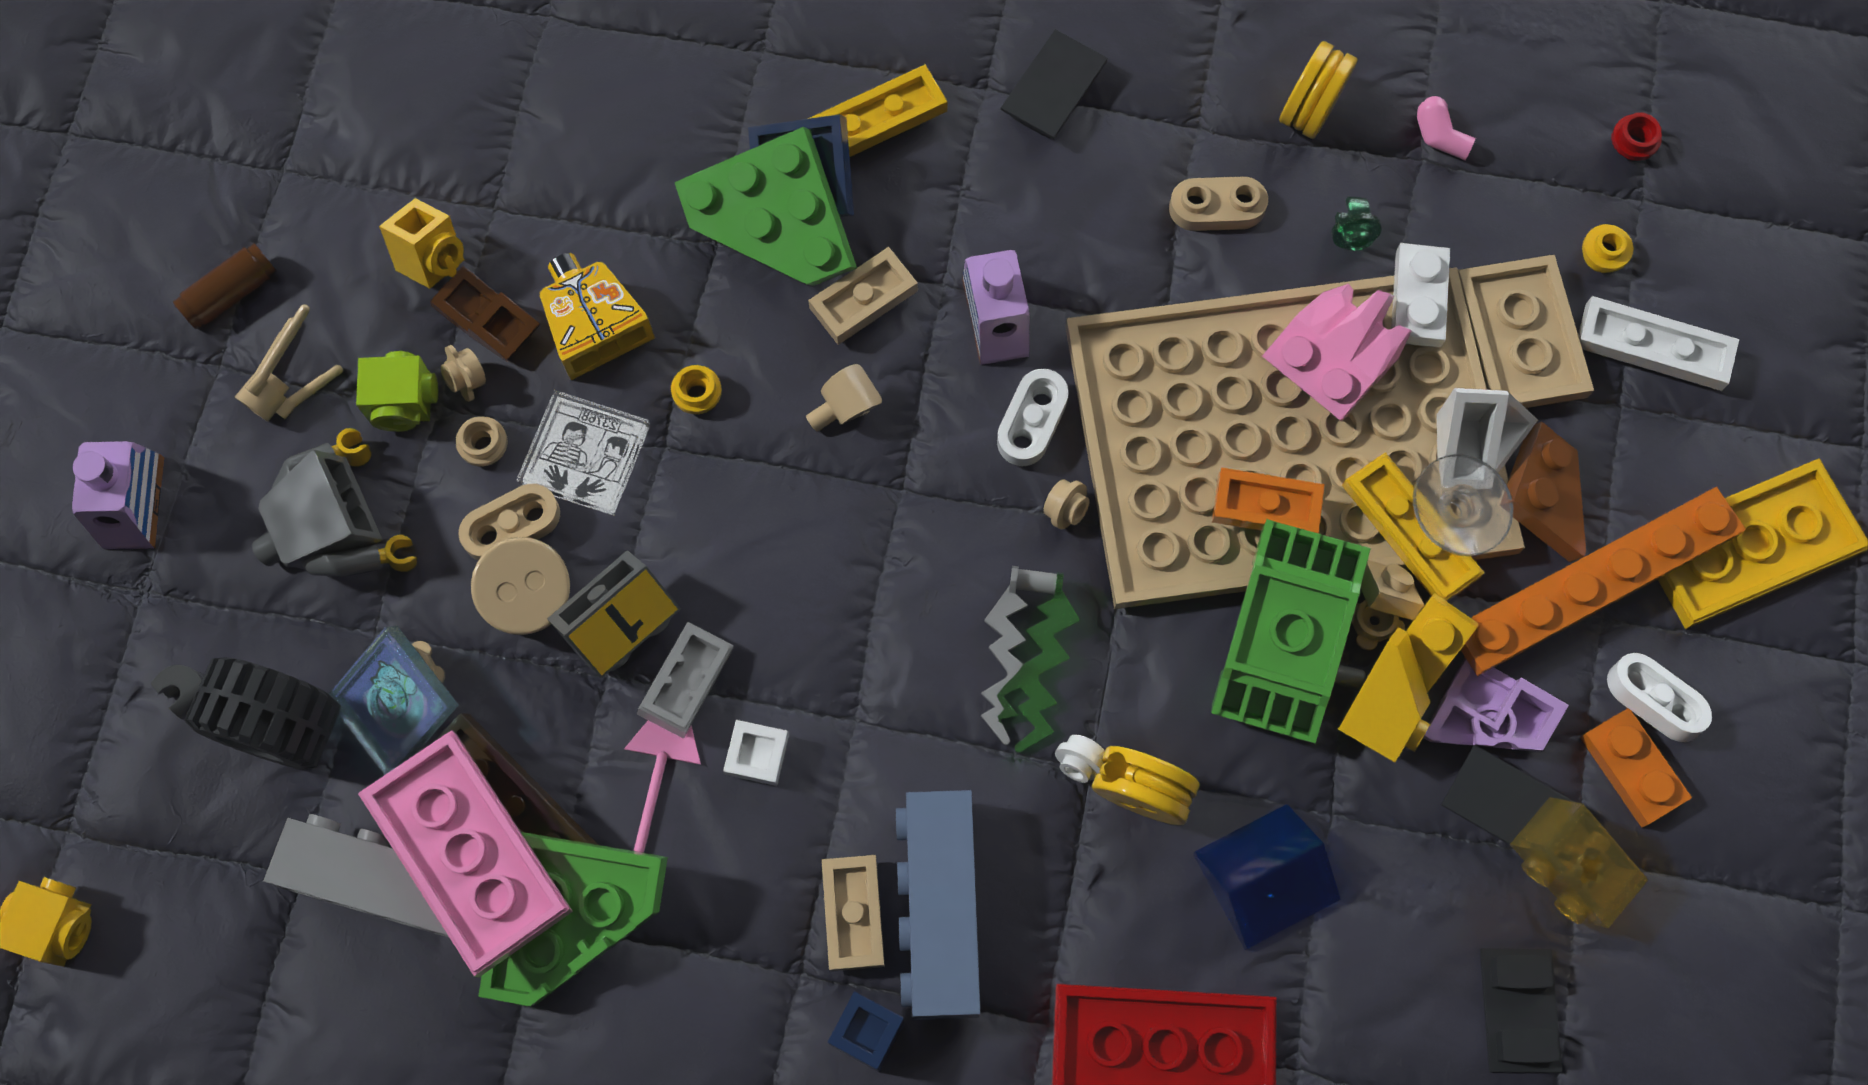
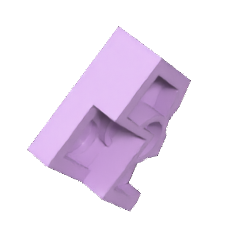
M1464 658L1429 722L1430 726L1423 738L1429 742L1541 752L1547 745L1569 705L1522 677L1515 680L1496 668H1492L1477 676L1466 658Z

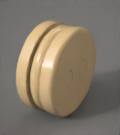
M514 537L495 544L481 556L472 574L471 594L477 611L491 626L505 633L526 635L541 631L551 625L547 618L569 599L570 578L563 559L551 546L534 538Z

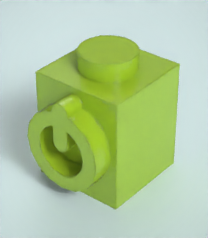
M393 351L387 353L385 357L358 358L356 406L373 427L385 431L399 432L413 429L417 424H420V421H430L431 403H437L438 381L435 373H430L419 355L415 356L405 351Z

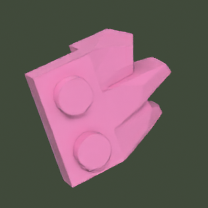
M1350 284L1320 294L1294 317L1262 355L1265 360L1341 422L1370 388L1377 384L1399 359L1412 330L1400 325L1390 330L1383 327V319L1393 301L1394 295L1378 290L1357 308L1352 303L1354 290Z

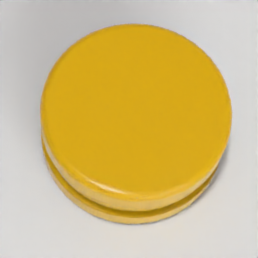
M1322 41L1313 53L1279 118L1280 123L1288 127L1293 123V127L1296 130L1304 129L1302 134L1310 139H1314L1318 135L1358 62V59L1349 53H1346L1344 56L1340 50H1333L1334 45L1326 41Z
M1109 746L1106 748L1102 758L1103 764L1100 767V773L1096 774L1092 783V789L1095 793L1118 806L1160 822L1172 825H1184L1190 813L1188 808L1200 787L1199 781L1193 775L1164 760L1133 749L1120 746Z

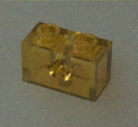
M1550 797L1510 843L1511 847L1524 860L1521 866L1525 873L1540 885L1547 887L1557 898L1554 902L1556 908L1566 918L1577 924H1582L1585 921L1609 928L1648 881L1647 877L1582 803Z

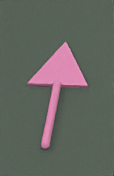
M648 720L624 748L627 751L657 756L634 847L636 852L644 853L667 759L701 765L692 725L683 739Z

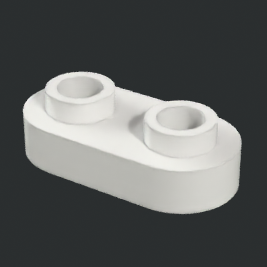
M1036 369L1022 378L998 429V450L1009 463L1017 466H1028L1039 461L1045 454L1064 413L1068 399V386L1063 377L1057 372L1049 369ZM1038 394H1045L1051 399V402L1047 405H1039L1033 398ZM1023 436L1028 438L1032 444L1027 448H1019L1013 441L1017 437Z
M1630 653L1623 656L1609 670L1607 683L1613 696L1668 738L1678 742H1689L1710 726L1712 712L1705 698L1650 657L1640 653Z

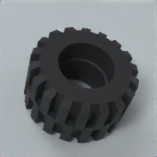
M212 658L184 721L198 734L228 747L288 767L312 769L318 767L342 706L332 695L324 690L282 672L236 658Z

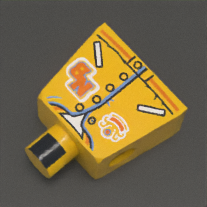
M565 253L555 257L548 264V270L555 283L543 288L539 294L558 355L570 380L655 339L646 313L603 262H595L582 269L574 254Z

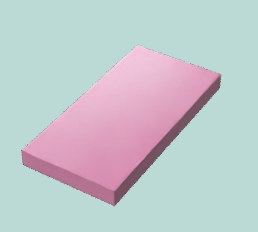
M451 730L358 793L473 976L479 978L573 912L454 731Z

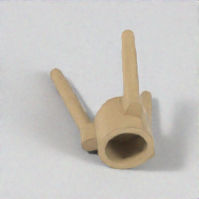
M306 304L301 305L294 317L287 320L256 372L235 395L238 401L267 422L275 413L286 419L297 405L343 372V368L340 365H335L289 398L284 396L289 387L272 374V371L310 311V307Z

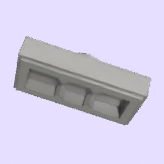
M687 622L640 704L637 715L684 739L728 660L734 645Z

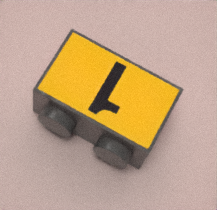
M627 550L547 619L578 656L600 678H603L609 671H614L623 666L629 659L631 652L647 638L662 632L668 626L670 619L681 608L649 568Z

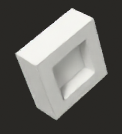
M736 720L723 770L724 774L777 786L789 738L788 731Z

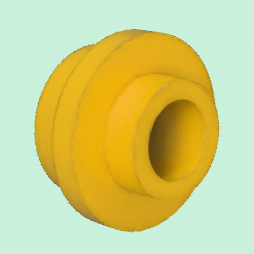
M1610 224L1599 225L1591 229L1582 243V252L1586 264L1591 269L1601 273L1614 272L1625 267L1632 258L1634 250L1630 236L1623 229ZM1602 242L1612 245L1616 251L1607 250Z
M690 365L683 368L676 374L671 384V394L675 404L679 409L689 414H703L710 411L717 405L722 393L721 383L716 373L708 367L701 365ZM694 386H702L706 389L705 393L700 397L694 398L688 395L689 390Z

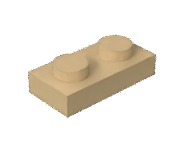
M887 247L857 267V269L809 299V308L839 345L918 292V283L893 251Z
M876 855L822 859L830 972L885 967Z

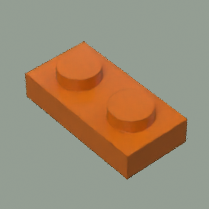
M1221 467L1218 474L1212 523L1262 531L1266 519L1319 533L1325 484Z
M1630 709L1623 710L1579 737L1641 828L1651 824L1692 798Z

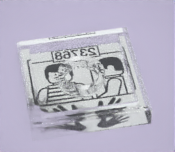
M554 390L519 472L517 481L520 486L526 484L542 485L548 488L554 497L614 516L649 431V421Z

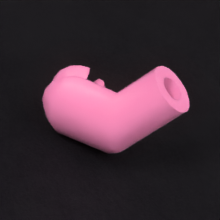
M1438 96L1425 99L1417 111V120L1424 142L1432 148L1466 161L1476 138L1453 129L1448 105L1444 99Z

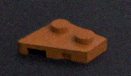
M1537 423L1522 441L1499 506L1568 562L1583 558L1586 553L1578 451L1545 423Z

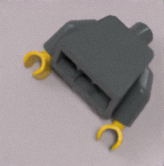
M346 428L338 434L336 445L331 446L329 443H325L293 455L284 461L271 487L272 489L260 500L258 507L268 532L252 543L253 552L261 563L270 567L281 561L288 567L305 569L313 576L341 577L380 570L381 564L389 563L392 568L400 572L409 571L416 566L417 559L414 556L404 559H397L393 556L397 549L413 545L412 540L407 536L396 535L391 537L387 541L385 548L378 549L375 545L383 539L350 467L364 465L371 458V450L367 444L349 449L351 446L357 445L362 441L358 430Z

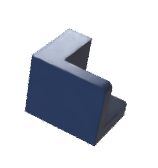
M854 991L827 1043L880 1073L905 1025V1020L898 1014Z

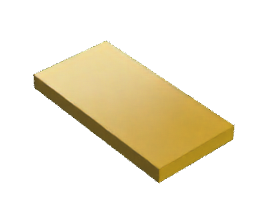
M1818 458L1726 497V501L1746 530L1736 538L1659 578L1658 581L1684 628L1688 629L1862 554L1868 550V539L1822 461Z

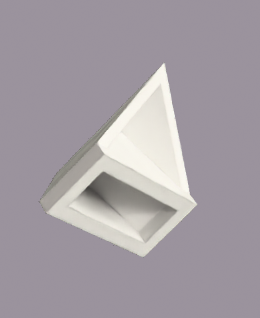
M1454 388L1437 413L1439 486L1492 490L1494 478L1537 423L1538 419L1508 391Z

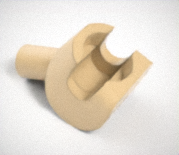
M853 364L837 372L824 384L821 394L826 402L807 414L806 418L812 428L818 432L836 419H838L840 424H844L869 413V410L882 403V398L864 369L859 364Z

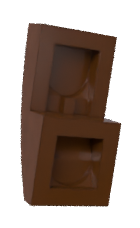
M462 266L456 272V275L430 301L431 307L506 362L540 326L538 321L502 292L497 294L465 266Z

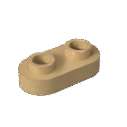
M1250 177L1191 178L1180 182L1174 188L1169 204V212L1171 218L1178 226L1190 231L1248 229L1256 226L1264 217L1268 205V194L1260 182ZM1240 194L1246 195L1252 201L1244 203L1239 201L1236 196ZM1198 196L1203 200V203L1193 204L1188 200V197Z
M539 484L522 485L467 514L459 527L460 543L472 558L479 561L489 548L503 540L514 537H529L538 540L548 535L557 526L560 519L559 504L548 488ZM534 508L543 509V514L539 519L535 521L527 520V514L530 510ZM490 531L497 532L494 542L487 545L481 544V538L485 533Z

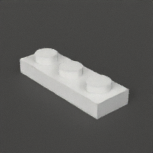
M1594 296L1585 305L1578 333L1582 350L1720 391L1730 382L1739 343L1737 338Z

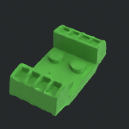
M1266 519L1252 562V572L1224 670L1221 671L1211 710L1212 714L1316 744L1360 594L1361 583L1371 548Z

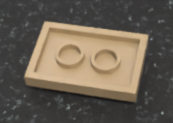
M1555 255L1458 270L1487 390L1508 391L1525 408L1584 399L1592 394L1594 391Z

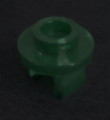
M1348 196L1346 199L1348 213L1337 212L1335 215L1336 224L1331 230V235L1336 246L1350 251H1359L1369 247L1380 236L1382 227L1379 218L1370 214V206L1366 198Z

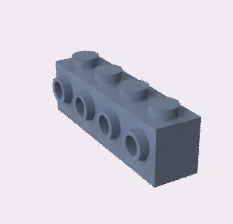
M972 791L906 792V808H896L897 841L907 840L908 862H897L898 895H909L910 917H899L900 951H911V973H900L901 1007H912L913 1020L979 1018L980 993Z

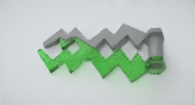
M1012 566L1009 587L984 620L986 624L1002 636L988 648L1006 670L1007 676L981 693L994 706V708L982 714L981 717L1004 745H1008L1010 738L1001 720L1016 717L1018 714L1004 696L1021 688L1030 699L1018 706V709L1035 729L1015 745V751L1020 753L1054 733L1053 729L1039 712L1058 703L1040 684L1038 678L1040 674L1070 659L1053 635L1080 622V619L1062 591L1064 572L1054 574L1019 569V566ZM1016 589L1054 594V599L1037 606V609L1045 614L1048 619L1026 630L1043 653L1022 664L1009 652L1026 642V639L1007 619V617L1028 607L1015 594Z

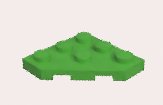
M801 127L674 182L689 228L806 285L815 286L857 269L813 136L808 128Z
M521 832L573 912L484 973L481 977L478 997L525 1006H533L541 1002L659 913L668 857Z

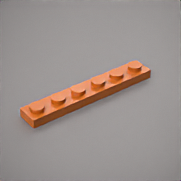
M1716 486L1474 615L1471 619L1479 623L1478 627L1461 648V652L1475 674L1479 676L1736 538L1746 528Z

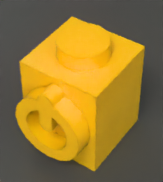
M416 198L379 226L395 270L429 289L445 276L454 277L457 272L456 269L464 261L463 243L456 236L450 216Z
M46 877L43 878L40 887L18 881L14 892L6 897L0 908V948L39 962L64 967L66 961L75 957L88 939L92 924L90 916L92 904L72 898L76 887Z

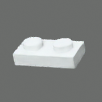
M1400 243L1396 250L1391 329L1400 325L1412 330L1406 344L1441 348L1446 340L1450 248Z

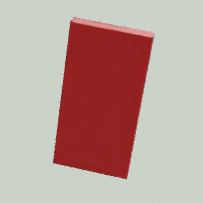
M1056 984L1052 1085H1276L1277 997Z

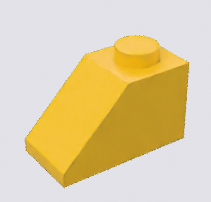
M1399 627L1396 629L1338 728L1341 732L1393 762L1397 761L1404 747L1415 752L1430 726L1428 722L1421 719L1430 704V700L1408 632Z

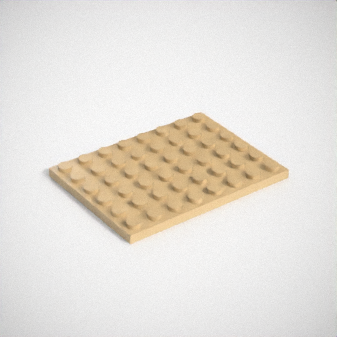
M1457 267L1449 268L1446 340L1442 347L1405 344L1399 359L1381 380L1370 388L1342 422L1265 360L1262 355L1294 317L1323 292L1350 284L1354 290L1352 303L1358 308L1378 290L1393 295L1394 276L1066 318L1065 328L1114 609L1246 591L1253 568L1252 562L1262 531L1212 523L1218 474L1221 467L1325 484L1318 534L1371 548L1368 557L1370 561L1384 565L1396 564L1404 569H1409L1342 487L1347 478L1386 452L1474 560L1519 554L1525 548L1519 522L1499 506L1508 483L1505 465L1494 478L1492 490L1440 487L1438 484L1437 413L1454 388L1487 390ZM1393 301L1383 319V327L1388 330L1392 327Z

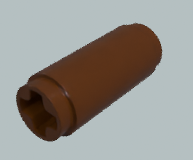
M253 243L248 248L243 247L179 293L180 297L174 300L173 303L193 328L197 329L203 324L206 326L270 279L269 276L277 270L257 245Z

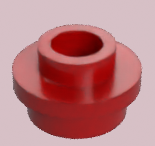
M1634 113L1625 116L1618 121L1612 131V144L1616 151L1627 159L1635 161L1646 160L1657 152L1662 143L1661 126L1653 116L1646 113ZM1630 135L1638 137L1641 142L1635 141Z

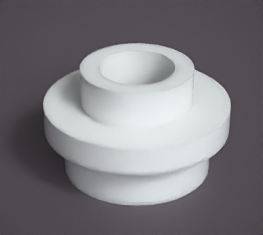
M1071 735L1067 742L1059 744L1055 751V756L1061 763L1060 769L1065 775L1075 781L1086 783L1089 779L1094 780L1096 774L1100 773L1105 750L1098 743L1087 737Z

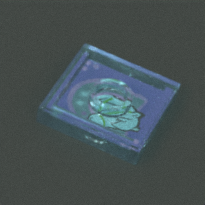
M398 626L385 627L329 693L342 706L339 715L385 775L413 757L459 706Z

